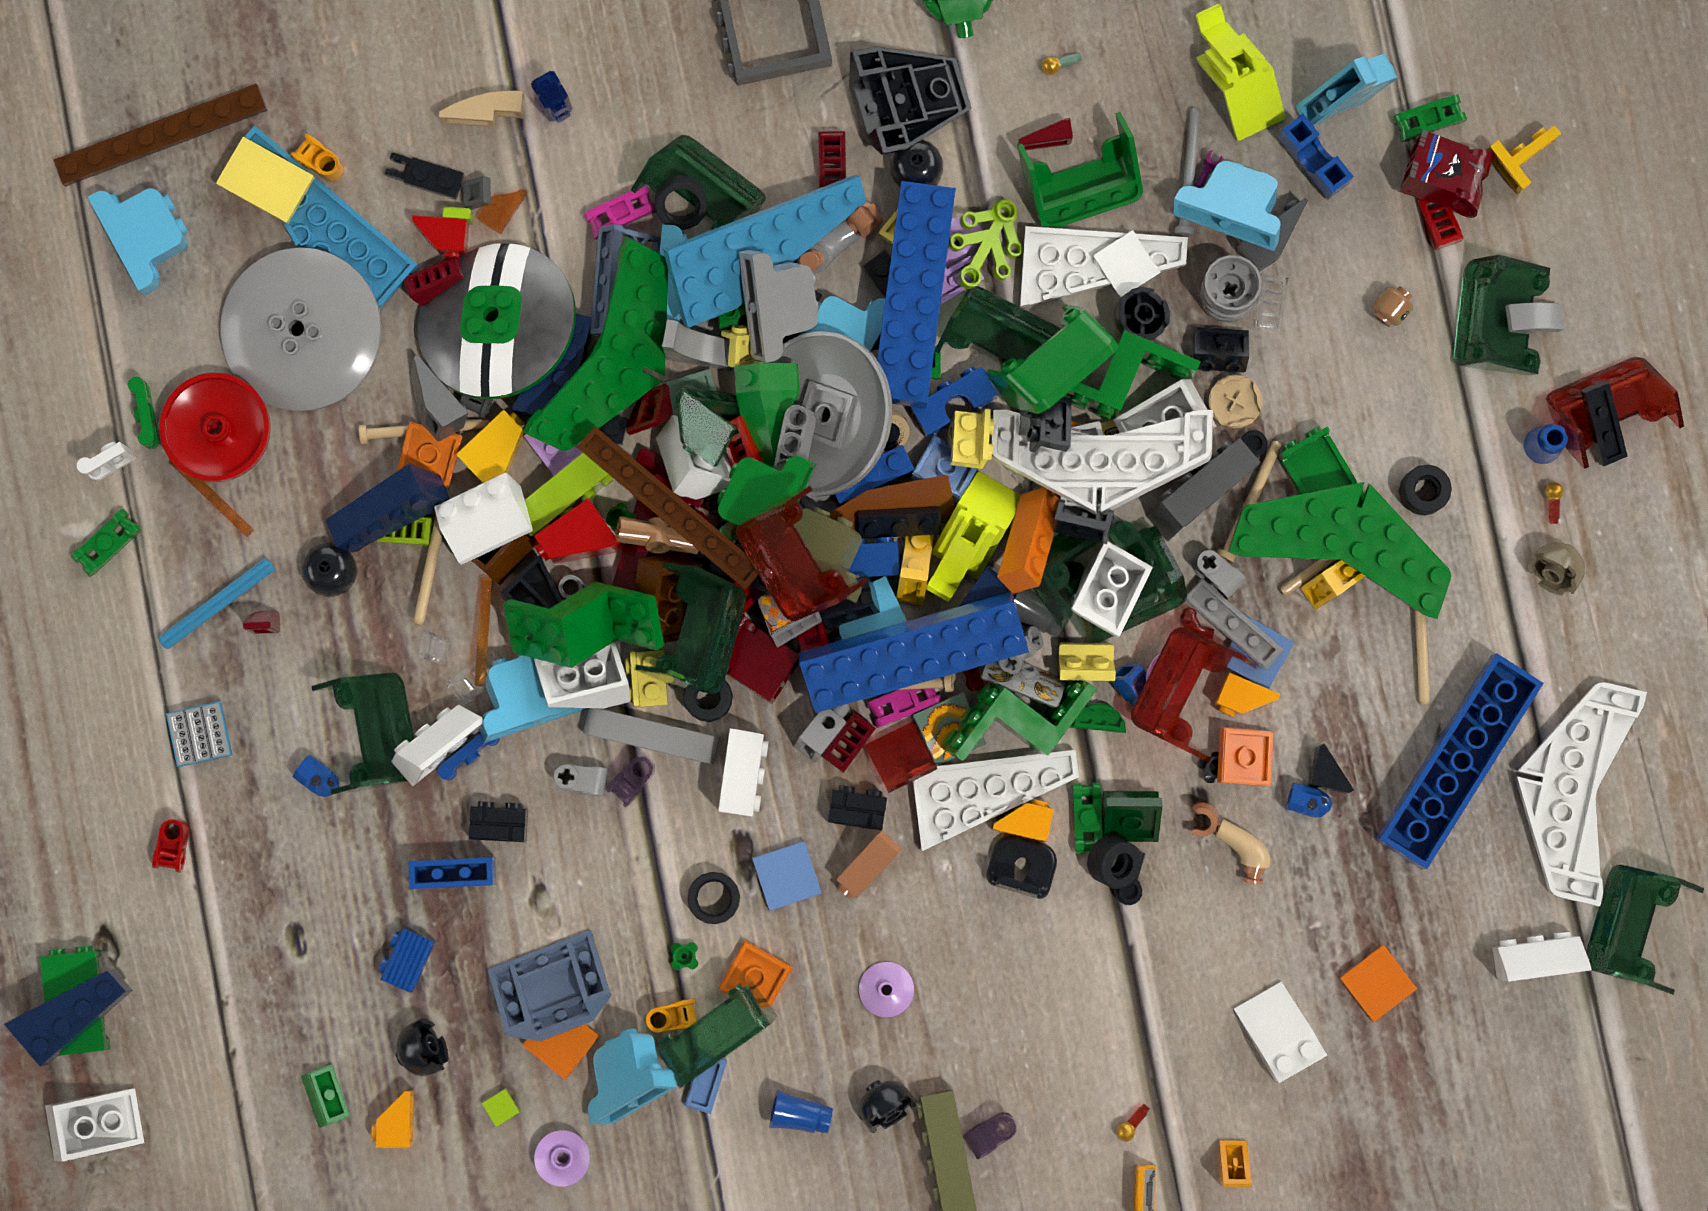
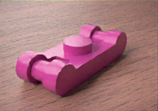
M647 185L636 188L583 214L586 222H590L593 230L591 233L594 239H598L599 227L612 224L625 226L656 213L655 202H651L649 197L650 191ZM639 200L642 207L634 209L631 202ZM607 214L610 221L602 224L600 217Z
M934 688L897 690L867 702L869 710L873 711L876 718L874 720L876 728H880L943 701L941 696L936 694ZM923 690L927 700L919 702L916 692ZM890 703L894 713L886 715L883 705Z

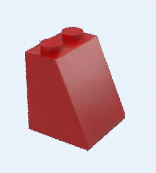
M589 498L534 536L538 541L534 546L545 561L550 559L554 564L617 553L623 549L620 542H616L615 535Z

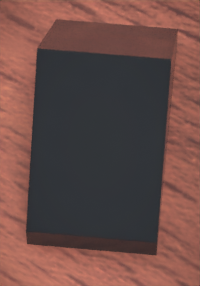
M1325 743L1317 746L1308 785L1344 794L1354 791Z

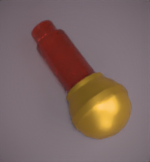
M1557 482L1548 483L1545 488V494L1547 499H1549L1550 524H1558L1560 519V499L1563 496L1564 489Z
M1143 1104L1128 1121L1118 1125L1116 1134L1120 1140L1128 1142L1134 1138L1136 1128L1146 1117L1147 1112L1150 1110L1149 1107Z

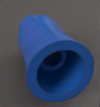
M1549 424L1544 427H1536L1525 437V453L1532 461L1538 464L1551 463L1557 459L1560 452L1566 447L1568 436L1565 429L1560 425ZM1547 438L1552 441V445L1548 442Z
M777 1090L772 1106L769 1128L828 1133L833 1108Z

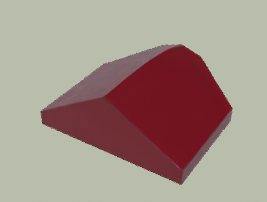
M666 383L652 388L635 401L636 403L626 427V433L630 436L658 426L671 418L673 415L669 386Z

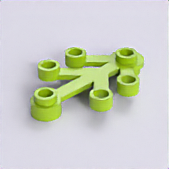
M1000 199L992 205L991 210L977 213L966 212L960 217V225L965 230L972 229L977 223L993 221L988 230L965 235L956 233L949 238L948 247L954 252L960 251L965 246L981 243L969 266L964 267L958 273V283L964 289H973L981 282L980 268L990 250L995 263L993 268L994 278L1003 281L1010 276L1011 268L1006 263L998 235L1003 228L1008 243L1005 246L1004 252L1008 258L1015 259L1022 254L1023 247L1018 242L1013 225L1017 218V207L1012 201ZM1000 210L1006 212V217L1001 215ZM966 217L972 220V225L966 222ZM958 239L960 246H956L953 240ZM1011 246L1017 249V254L1010 250ZM1003 268L1005 275H1001L998 269ZM964 275L970 277L971 283L966 282Z

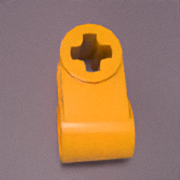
M306 133L304 135L305 140L296 152H291L290 156L326 181L334 182L339 180L344 173L341 161L318 140ZM335 162L334 169L329 172L323 171L326 163Z
M695 998L651 1009L646 1017L648 1028L653 1032L661 1033L700 1026V1021H697L694 1009ZM683 1008H686L688 1017L687 1021L685 1020ZM662 1012L666 1016L667 1021L663 1027L656 1028L651 1024L650 1018L653 1013Z

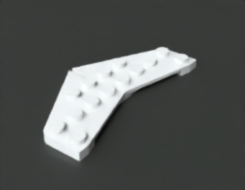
M993 410L994 430L992 444L994 459L998 463L1095 515L1097 514V491H1102L1101 513L1104 515L1109 510H1114L1205 464L1212 456L1213 410L1192 411L1185 413L1184 417L1115 435H1090L1071 430V447L1067 452L1041 446L1035 453L1029 451L1030 442L1027 441L1030 418L1023 417L1020 413L1010 410Z
M1606 682L1593 685L1516 771L1541 777L1540 782L1521 777H1515L1547 888L1556 897L1598 907L1601 905L1603 883L1600 877L1596 814L1597 789L1635 718L1639 716L1644 706L1647 692Z

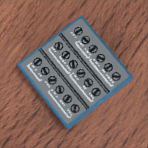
M221 701L166 713L177 767L233 755Z

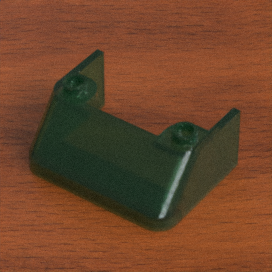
M680 135L651 156L631 188V191L636 193L645 185H648L656 193L661 183L672 176L685 175L692 177L701 184L707 200L705 215L714 221L711 230L757 213L766 200V196L761 189L697 140L687 135ZM686 189L675 190L677 194L696 207L697 200L694 193Z
M976 286L973 289L967 290L951 315L934 352L939 354L946 342L955 349H965L973 343L1006 361L1012 358L1015 360H1025L1061 328L982 287Z
M682 386L676 395L679 435L680 441L684 444L683 449L691 454L699 455L709 464L717 467L732 437L739 433V430L729 423V421L740 416L737 397L732 393ZM742 440L734 443V445L736 447L742 444L743 442ZM746 451L739 453L740 457L745 455Z
M1114 515L1109 540L1119 548H1126L1129 554L1152 566L1153 570L1158 558L1133 524ZM1058 534L1053 537L1040 586L1033 589L1061 629L1067 627L1073 614L1058 592L1068 584L1070 579V572L1065 564L1099 542Z
M663 563V569L680 576L677 584V594L681 601L688 604L674 656L670 654L661 655L655 667L636 665L634 670L662 682L704 693L716 694L722 689L746 602L745 592L741 587L697 566Z
M397 673L340 677L311 686L312 691L333 689L335 701L340 708L344 710L354 709L363 762L353 765L350 769V784L330 789L331 795L363 791L408 781L391 762L396 754L394 749L405 740L409 743L414 740L404 682Z
M1616 865L1613 867L1607 877L1601 905L1598 908L1586 950L1591 970L1638 986L1674 995L1675 989L1653 982L1656 973L1653 962L1641 958L1656 905L1662 907L1671 906L1677 900L1680 888L1703 893L1704 888L1674 876L1626 865Z
M753 981L745 987L739 983L727 992L729 998L678 1035L675 1036L671 1032L659 1041L662 1046L657 1050L667 1069L672 1070L679 1089L764 1030L778 1017Z

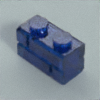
M549 71L532 81L530 85L549 122L556 121L558 123L571 115L570 112L573 108L569 96L563 85H561L555 71Z

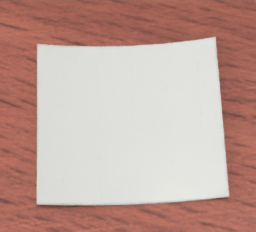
M1133 230L1093 255L1120 297L1161 273Z

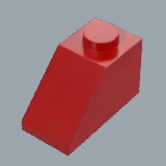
M412 215L414 225L436 251L443 255V258L449 259L456 256L459 259L460 256L466 255L469 236V223L467 219Z

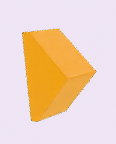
M1219 1140V1184L1221 1186H1252L1247 1141Z

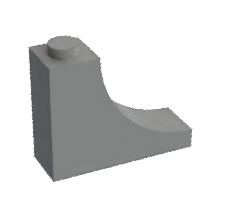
M667 319L662 345L667 360L731 371V367L728 366L729 339L704 334L687 328L678 321Z

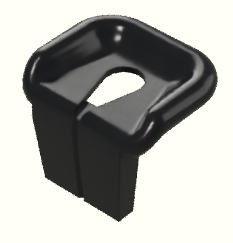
M1006 835L1000 838L994 845L986 878L993 886L1013 892L1016 891L1033 898L1043 899L1049 894L1057 867V856L1054 850L1047 844L1017 835ZM1019 858H1026L1031 864L1030 871L1023 882L1014 880L1015 862Z

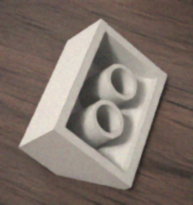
M672 415L656 437L673 492L679 496H686L697 500L721 492L723 488L727 489L731 480L729 478L731 466L718 429Z
M507 473L501 474L434 507L440 530L458 563L461 565L533 531L521 486Z
M457 705L452 710L447 707L437 715L436 719L438 721L432 726H429L428 723L422 726L415 733L417 737L410 743L405 740L394 749L396 754L391 762L408 782L414 786L475 738L483 723V718L460 705Z
M730 728L719 804L720 813L753 817L754 811L759 812L761 796L756 795L758 784L763 785L765 768H760L761 757L767 758L769 741H764V734Z
M1571 932L1554 933L1555 939L1544 940L1543 935L1527 937L1526 943L1517 944L1516 939L1499 941L1500 946L1492 947L1497 980L1516 981L1591 970V965L1580 936H1571Z

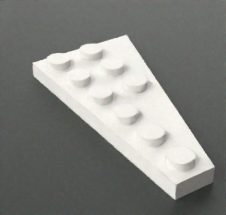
M1025 226L1020 308L1112 285L1093 255L1128 233ZM1136 234L1160 272L1186 265L1188 237Z
M1076 750L1051 752L1049 756L1035 754L912 769L921 851L1078 778Z

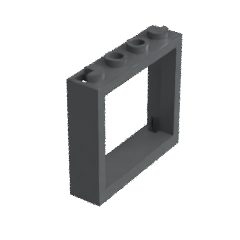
M719 0L721 10L717 11L719 26H725L727 36L722 37L725 53L731 52L733 61L728 62L731 78L736 77L738 86L832 66V56L819 0H807L819 54L743 69L729 1Z

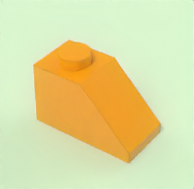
M1228 673L1214 705L1220 707V713L1234 717L1235 714L1241 715L1279 699L1280 694Z
M1033 799L1032 804L1026 803L994 823L992 830L1047 842L1054 809L1048 808V802Z
M407 1090L400 1095L376 1119V1124H372L371 1138L372 1141H376V1148H410L413 1146L414 1090Z

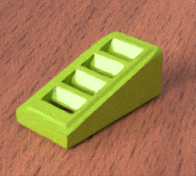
M422 517L412 522L411 538H406V525L401 528L400 537H395L396 531L390 533V537L385 536L376 542L429 546L434 520L429 517ZM418 524H422L421 538H416Z

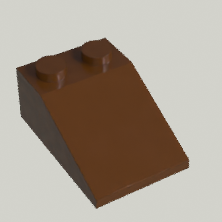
M523 535L471 561L497 584L501 585L535 547V543L529 537Z
M676 551L640 558L638 561L635 582L636 591L655 596L664 643L691 638L702 563L685 552Z

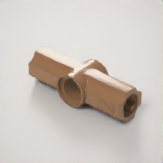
M619 517L615 533L616 542L646 546L648 551L659 554L666 553L669 550L698 554L699 552L659 517L651 518L648 521Z

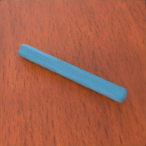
M267 558L261 560L159 636L158 639L165 649H170L272 573L275 568L271 561Z

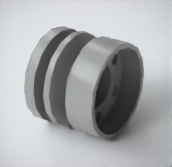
M1228 255L1218 258L1210 265L1200 286L1199 299L1203 309L1210 317L1220 322H1234L1243 319L1250 313L1261 291L1262 279L1260 273L1250 260L1242 256ZM1225 288L1227 291L1233 290V295L1231 296L1229 293L1225 295L1223 293Z

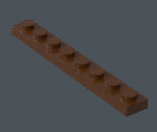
M256 83L56 158L54 162L62 184L66 187L268 110L259 86Z
M594 427L577 446L582 453L744 590H747L764 570L763 567L597 427Z

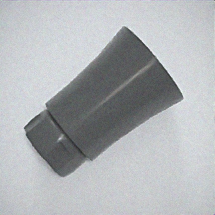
M1031 589L1015 594L1014 600L1022 623L1035 626L1042 633L1046 632L1053 637L1059 635L1067 621V613L1059 610L1058 606L1048 602Z

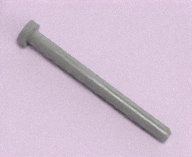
M1192 108L1189 112L1183 187H1194L1200 111L1198 108ZM1180 218L1179 226L1175 227L1174 234L1180 237H1192L1194 228L1190 227L1191 221Z

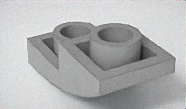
M1519 303L1505 306L1509 332L1531 334L1535 331L1557 333L1564 330L1560 303Z

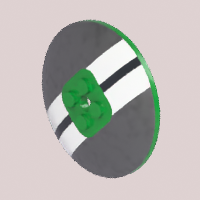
M502 243L486 245L471 250L459 258L464 277L420 308L418 317L420 349L431 371L445 385L456 392L480 399H499L513 396L530 389L546 378L565 355L570 345L576 322L574 295L568 280L558 266L535 249L518 244ZM498 311L499 314L496 320L492 322L486 321L489 312Z

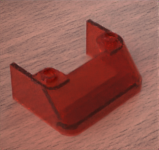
M1642 357L1624 360L1553 390L1546 397L1547 406L1555 425L1562 426L1568 436L1565 448L1584 469L1589 467L1586 450L1592 446L1593 441L1580 390L1604 380L1610 383L1619 421L1636 414L1643 420L1655 422L1668 416L1679 429L1685 427L1678 391Z
M811 486L781 499L744 521L736 529V535L781 613L790 621H798L840 603L867 583L866 579L862 578L847 585L843 576L837 571L828 569L822 572L794 524L798 523L803 517V511L798 500L813 490Z
M1176 628L1170 633L1132 709V722L1138 728L1209 763L1211 757L1188 746L1193 736V729L1190 723L1180 718L1179 715L1203 668L1213 673L1222 672L1227 668L1231 658L1254 669L1257 668L1258 664L1250 658L1188 628Z

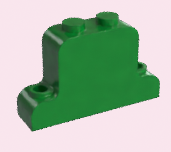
M794 456L786 460L781 471L753 458H744L739 463L733 465L729 473V478H731L727 489L723 488L717 500V503H719L718 512L723 519L751 532L752 535L748 541L747 548L753 558L763 563L771 564L817 463L800 456Z

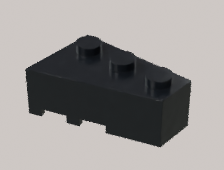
M541 555L500 592L501 598L505 602L513 599L549 609L562 602Z

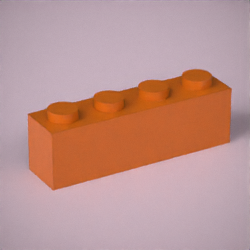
M1045 487L1021 494L997 576L1013 594L1039 587L1054 536V518L1060 500L1052 491Z

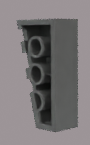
M1240 438L1233 444L1228 440L1216 450L1219 455L1212 460L1210 458L1208 462L1197 467L1200 471L1194 476L1190 472L1178 482L1180 487L1173 492L1170 488L1158 498L1161 503L1147 518L1167 542L1261 463Z

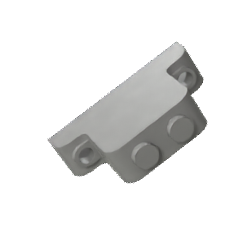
M754 250L741 251L738 253L752 359L764 363L776 361L783 353V338L785 336L813 329L818 322L819 305L814 288L816 279L811 268L806 265L786 262L773 266L771 257L766 253Z

